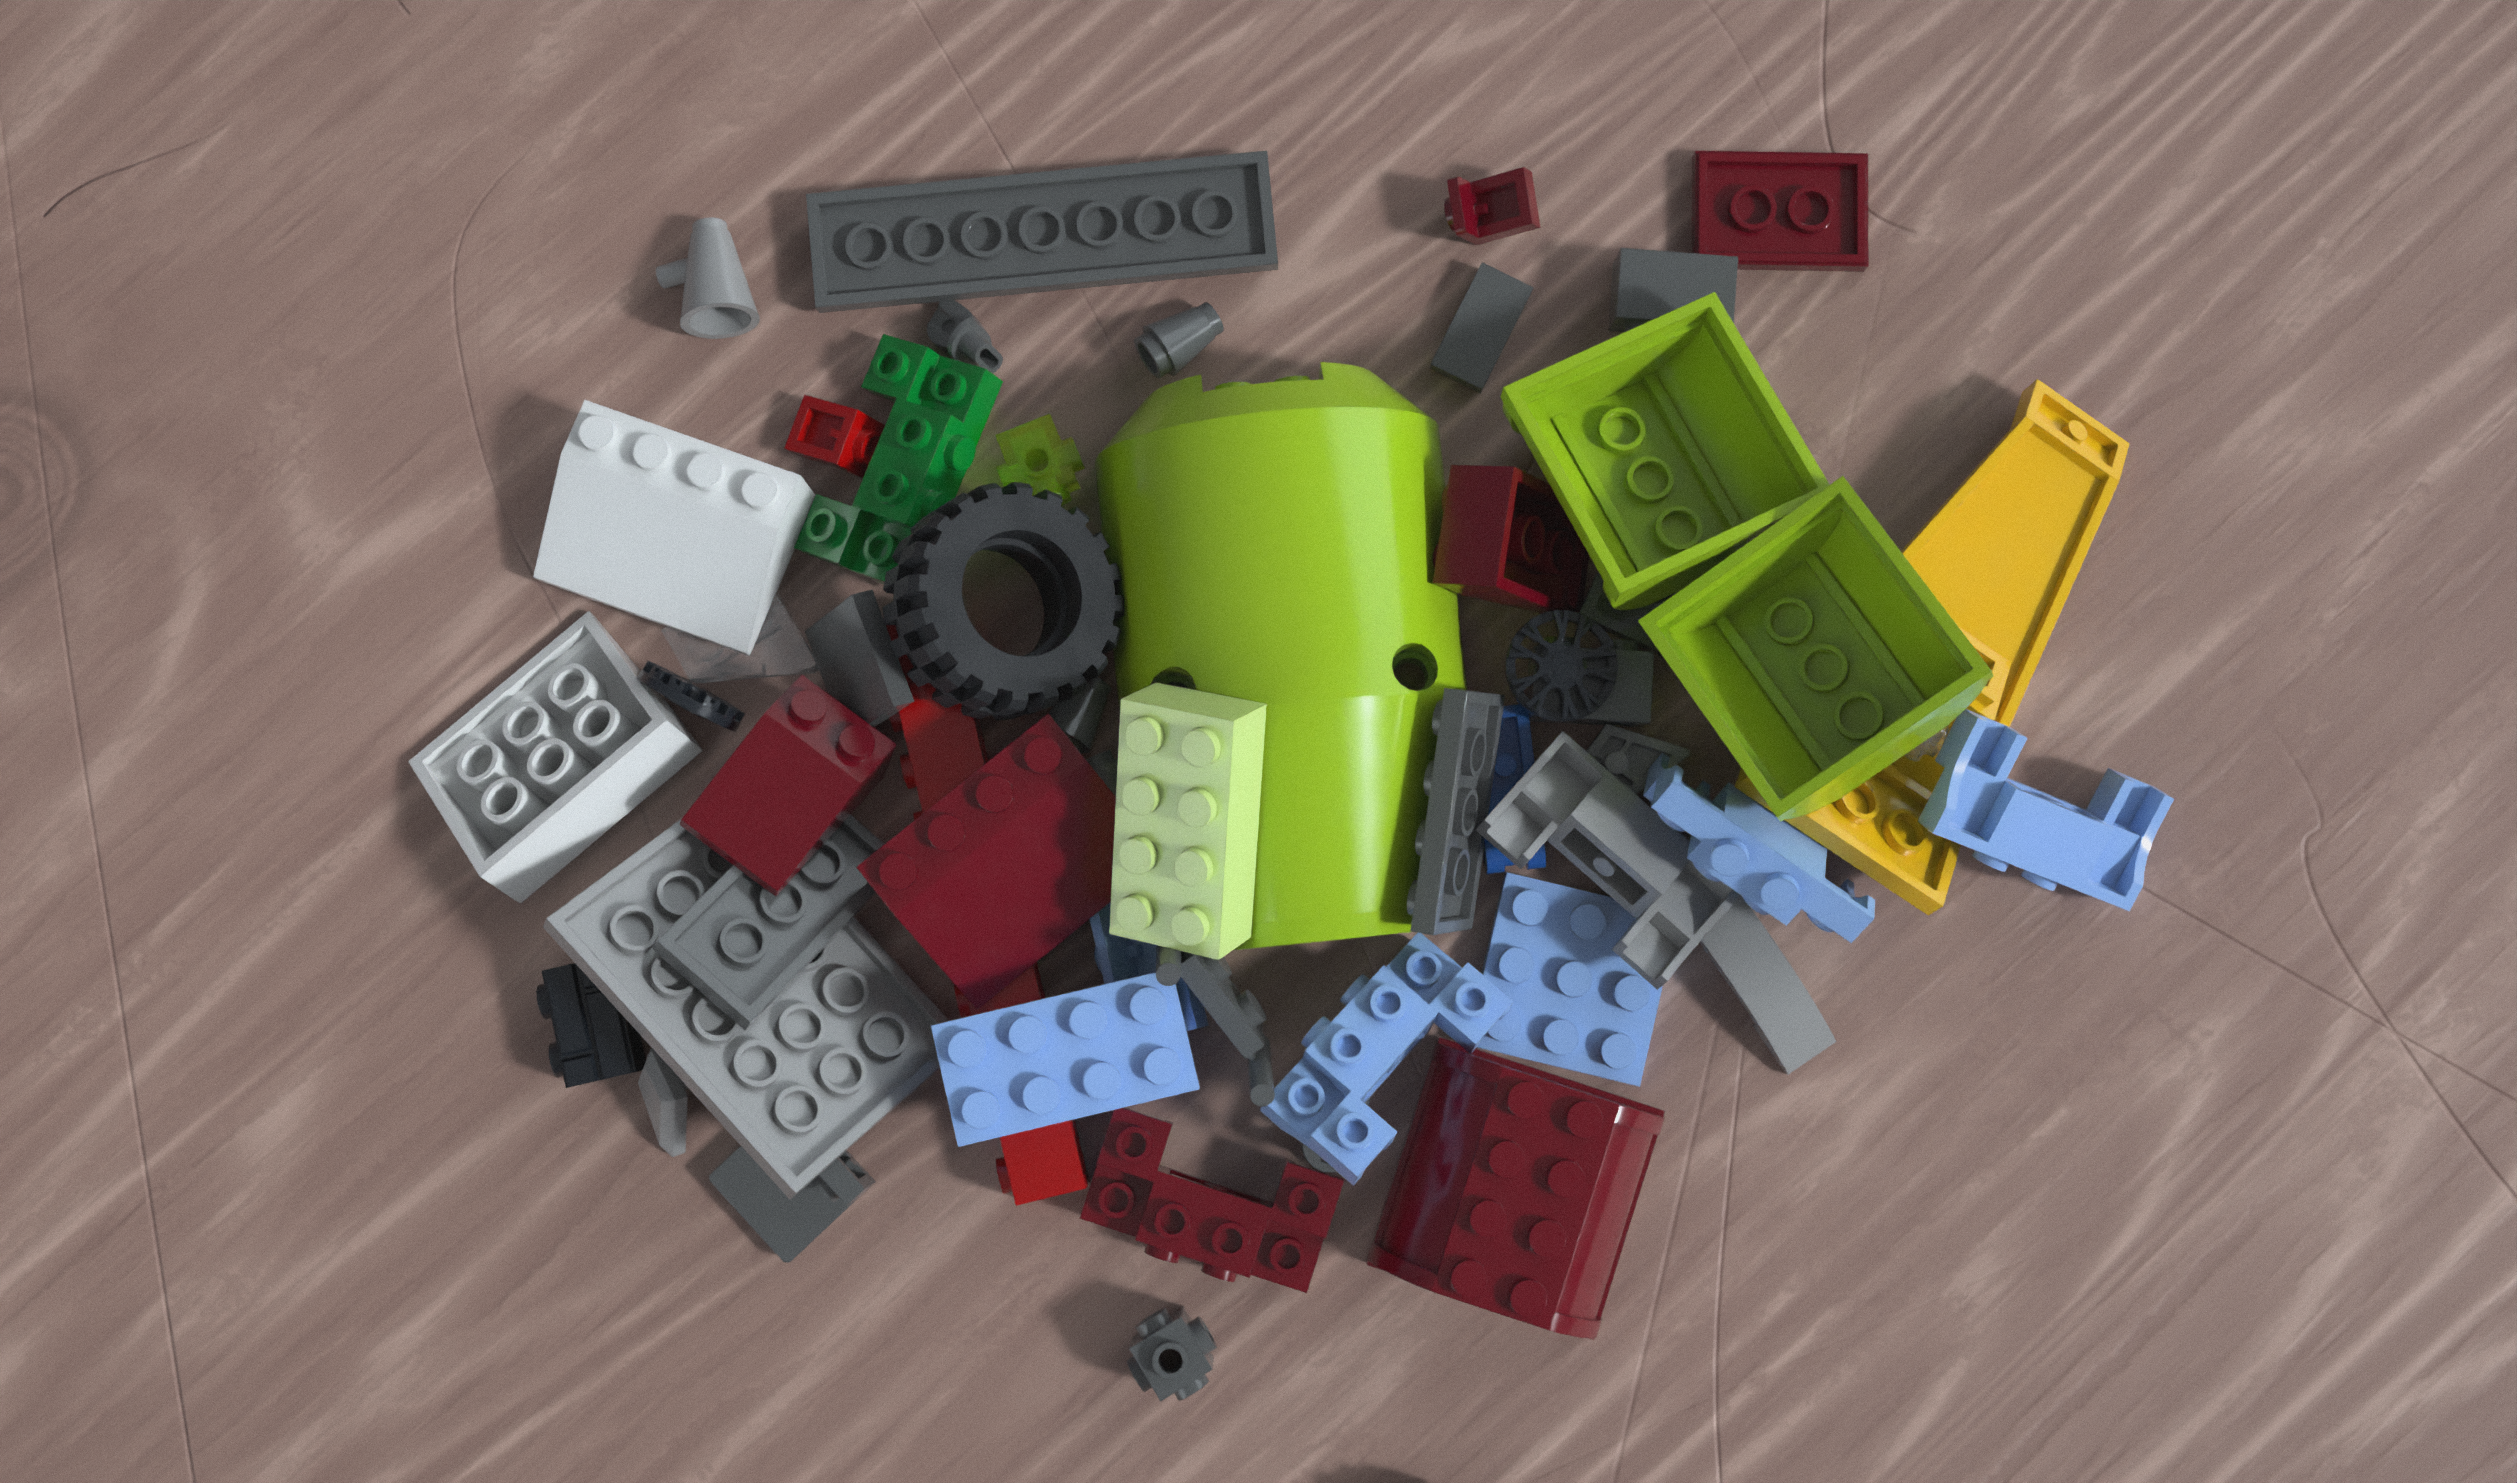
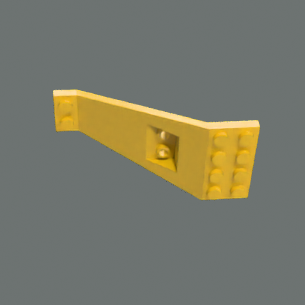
M2038 379L2022 391L2010 430L1901 550L1905 558L1992 670L1994 677L1988 680L1981 693L1966 709L2009 727L2117 488L2130 444ZM1956 718L1938 733L1839 800L1809 814L1784 820L1929 916L1944 905L1961 844L1933 834L1921 825L1918 819L1944 770V767L1937 763L1935 759ZM1741 768L1734 787L1773 812Z

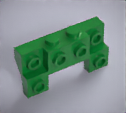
M883 334L861 387L875 396L893 401L894 405L852 506L816 494L794 548L807 555L884 584L886 572L898 565V563L894 562L892 555L899 542L912 534L911 528L924 516L956 497L965 473L974 460L976 446L1003 381L985 368L937 354L927 346Z

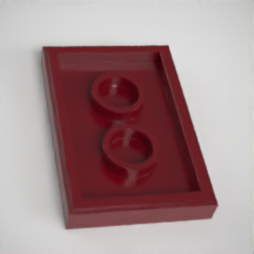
M1695 151L1692 156V253L1738 257L1737 270L1864 272L1869 267L1868 153Z

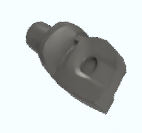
M954 299L941 300L938 304V309L927 323V333L931 341L940 350L950 354L954 360L985 368L992 374L996 372L1002 365L1003 357L992 346L991 338L983 325L967 308Z

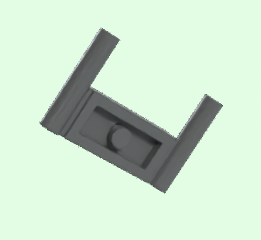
M1156 945L1157 981L1164 986L1175 985L1180 980V977L1185 981L1244 1059L1248 1058L1251 1101L1257 1106H1267L1272 1103L1275 1092L1271 1046L1269 1039L1264 1035L1263 1022L1267 1020L1266 1014L1258 1000L1249 990L1240 993L1228 978L1232 975V971L1224 957L1216 960Z

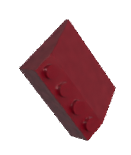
M1048 713L856 868L894 916L973 1006L979 1009L1111 902L1116 797Z

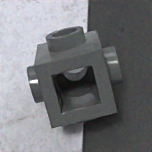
M1184 1306L1169 1314L1166 1308H1162L1135 1326L1138 1334L1132 1338L1129 1349L1133 1357L1127 1360V1364L1134 1379L1144 1392L1153 1388L1160 1402L1172 1394H1175L1178 1401L1191 1396L1209 1382L1205 1374L1213 1370L1214 1356L1211 1351L1216 1349L1217 1345L1200 1316L1192 1320ZM1166 1349H1175L1181 1354L1183 1362L1173 1369H1167L1164 1367L1159 1356Z

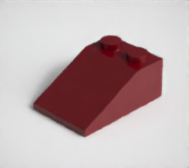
M1451 465L1448 484L1442 494L1443 518L1439 543L1433 552L1432 561L1435 568L1433 583L1465 596L1540 614L1554 610H1569L1578 613L1583 602L1589 554L1551 486L1514 466Z
M801 675L762 715L683 816L680 826L776 897L884 778L897 744L804 675Z

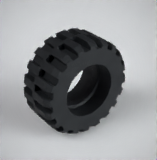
M1011 482L1003 488L996 483L978 486L967 494L963 492L919 520L911 528L912 534L899 542L892 555L894 562L898 563V565L886 572L883 590L886 593L893 594V601L883 606L882 609L884 625H895L898 638L889 643L896 658L906 654L912 663L913 668L908 671L907 675L917 687L927 683L931 684L935 688L932 700L945 708L962 704L961 712L964 716L981 719L992 715L996 721L1009 720L1057 705L1059 702L1070 699L1086 689V681L1098 677L1108 664L1107 657L1103 653L1113 650L1117 646L1121 630L1119 627L1113 626V620L1124 615V597L1122 595H1115L1114 584L1122 580L1118 564L1113 563L1109 565L1103 550L1110 546L1101 531L1092 535L1086 528L1085 524L1089 521V517L1077 506L1066 511L1060 507L1063 501L1062 496L1047 489L1032 496L1033 488L1030 484ZM978 551H994L1015 560L1031 575L1039 589L1044 607L1043 630L1034 650L1027 655L1015 656L993 647L979 635L967 616L962 599V579L969 558Z

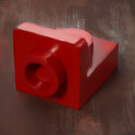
M804 394L784 449L797 456L841 468L863 479L885 425L858 409Z

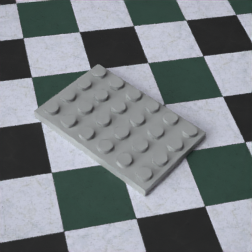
M680 819L547 917L543 928L791 1200L940 1069L931 1025L949 1020L856 918L853 917L759 1017L744 1030L653 950L656 941L733 866L680 826Z

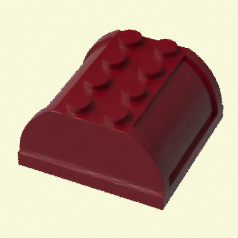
M1438 1036L1366 1264L1386 1271L1428 1291L1552 1332L1594 1340L1600 1328L1601 1316L1653 1149L1663 1126L1665 1111L1485 1051L1475 1049L1470 1054L1457 1042Z

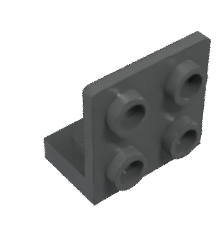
M742 1146L734 1151L709 1176L710 1182L785 1263H789L876 1182L848 1151H845L790 1200Z

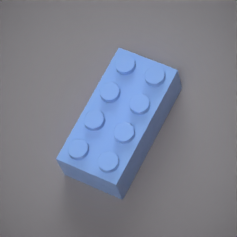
M1156 972L931 1025L958 1147L1200 1089L1176 984L1172 986L1160 984L1156 979Z

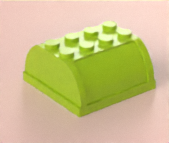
M1715 292L1504 386L1500 396L1503 401L1502 410L1513 431L1521 434L1604 580V593L1612 607L1617 610L1644 607L1682 590L1830 485Z
M1844 476L1834 481L1638 620L1780 822L1784 819H1792L1809 814L1844 797L1949 725L1975 700L1986 686L1988 680L1994 677L1992 670Z

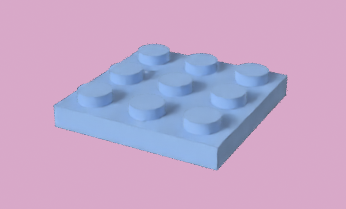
M1504 873L1481 974L1514 1002L1501 1021L1498 1019L1482 1037L1477 1048L1640 1087L1663 986L1657 990L1612 950L1636 918L1612 897L1513 873Z

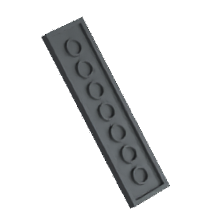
M1267 151L806 194L815 308L819 313L932 303L946 299L964 300L1278 270Z

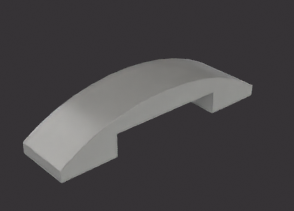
M1740 895L1726 914L1699 943L1755 1024L1752 1025L1785 1074L1789 1075L1837 1041L1794 969L1753 910Z

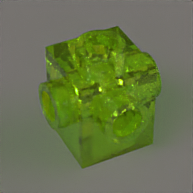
M1050 413L995 435L1006 463L996 466L1003 487L1011 482L1030 484L1033 488L1032 496L1047 489L1062 496L1061 506L1072 500L1071 492L1081 489L1075 473L1085 469L1073 437L1060 439ZM1048 464L1042 471H1034L1038 465Z

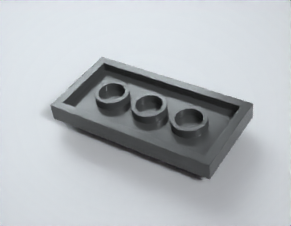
M1444 688L1443 699H1440L1435 706L1432 718L1433 733L1438 736L1435 758L1428 763L1424 776V792L1429 796L1426 820L1420 823L1415 840L1416 853L1418 856H1421L1418 880L1412 882L1407 897V912L1412 916L1410 930L1412 932L1439 935L1473 928L1485 838L1476 829L1489 814L1505 695Z
M850 814L776 897L733 865L656 941L653 950L740 1027L746 1030L876 894L875 890L856 867L882 847L884 843Z

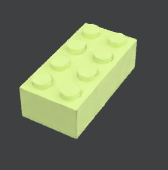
M1154 683L1121 699L1109 934L1220 960L1251 938L1267 704L1161 683Z

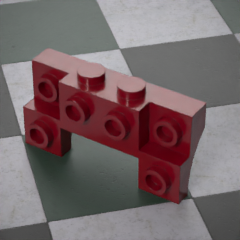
M1125 1107L1114 1110L1079 1219L1136 1237V1241L1146 1244L1144 1253L1154 1258L1170 1263H1178L1182 1255L1203 1262L1201 1268L1203 1273L1224 1281L1235 1282L1237 1274L1248 1278L1252 1275L1307 1293L1324 1238L1326 1239L1343 1187L1344 1178L1334 1177L1287 1160L1272 1203L1271 1201L1160 1165L1173 1122L1163 1121Z

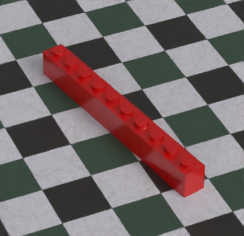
M886 625L891 640L897 639L898 634L895 625ZM905 654L898 659L914 702L891 716L890 721L895 733L904 732L908 754L900 755L901 769L907 788H917L922 811L913 813L915 820L987 763L989 757L980 719L964 716L961 712L962 704L945 708L932 700L935 688L929 683L917 687L907 675L908 671L913 668V665ZM1038 962L979 1009H976L959 988L954 985L956 1001L962 1018L1046 998ZM1075 1119L1000 1137L1004 1157L996 1159L998 1179L1004 1194L1013 1192L1016 1206L1086 1189L1089 1185L1090 1179Z

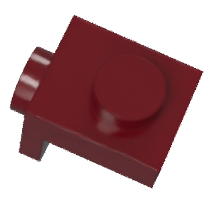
M1525 167L1472 182L1460 176L1447 180L1449 197L1444 201V212L1450 229L1457 236L1475 245H1480L1541 228L1532 172Z

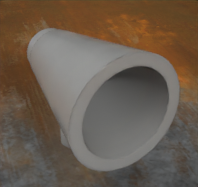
M703 218L695 221L692 224L688 258L658 266L656 268L658 282L664 289L684 283L680 326L686 333L707 339H723L745 334L758 325L760 317L731 233L727 229V223L719 218Z

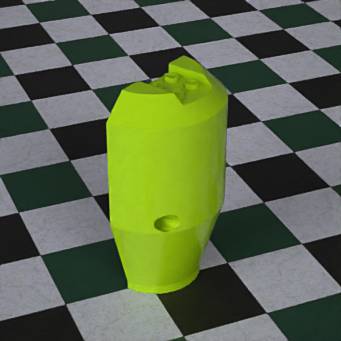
M1320 362L1319 380H1310L1308 376H1287L1276 379L1274 382L1258 384L1228 382L1215 386V390L1203 392L1202 376L1200 374L1160 387L1144 400L1095 459L1101 532L1110 546L1103 550L1109 565L1113 563L1118 564L1122 580L1114 584L1115 595H1122L1124 597V615L1113 620V626L1119 627L1121 630L1117 646L1113 649L1119 716L1122 698L1154 683L1179 686L1267 704L1251 938L1234 950L1412 932L1410 931L1412 916L1407 912V897L1412 882L1418 880L1421 856H1418L1416 853L1415 840L1418 827L1423 820H1426L1429 796L1424 792V776L1428 763L1435 758L1438 737L1434 735L1432 729L1433 712L1437 702L1443 699L1444 688L1467 690L1457 592L1433 583L1435 570L1432 561L1433 552L1440 538L1443 518L1441 501L1445 488L1439 425L1434 419L1373 372L1362 367L1341 363ZM1403 663H1413L1419 666L1425 676L1424 687L1419 691L1404 687L1395 678L1393 670Z

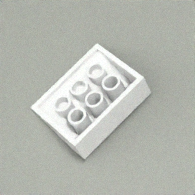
M584 400L560 455L533 577L547 584L750 656L816 495L799 474Z
M589 611L408 761L478 875L520 904L703 751L663 697L657 691L637 679L640 672L638 667Z

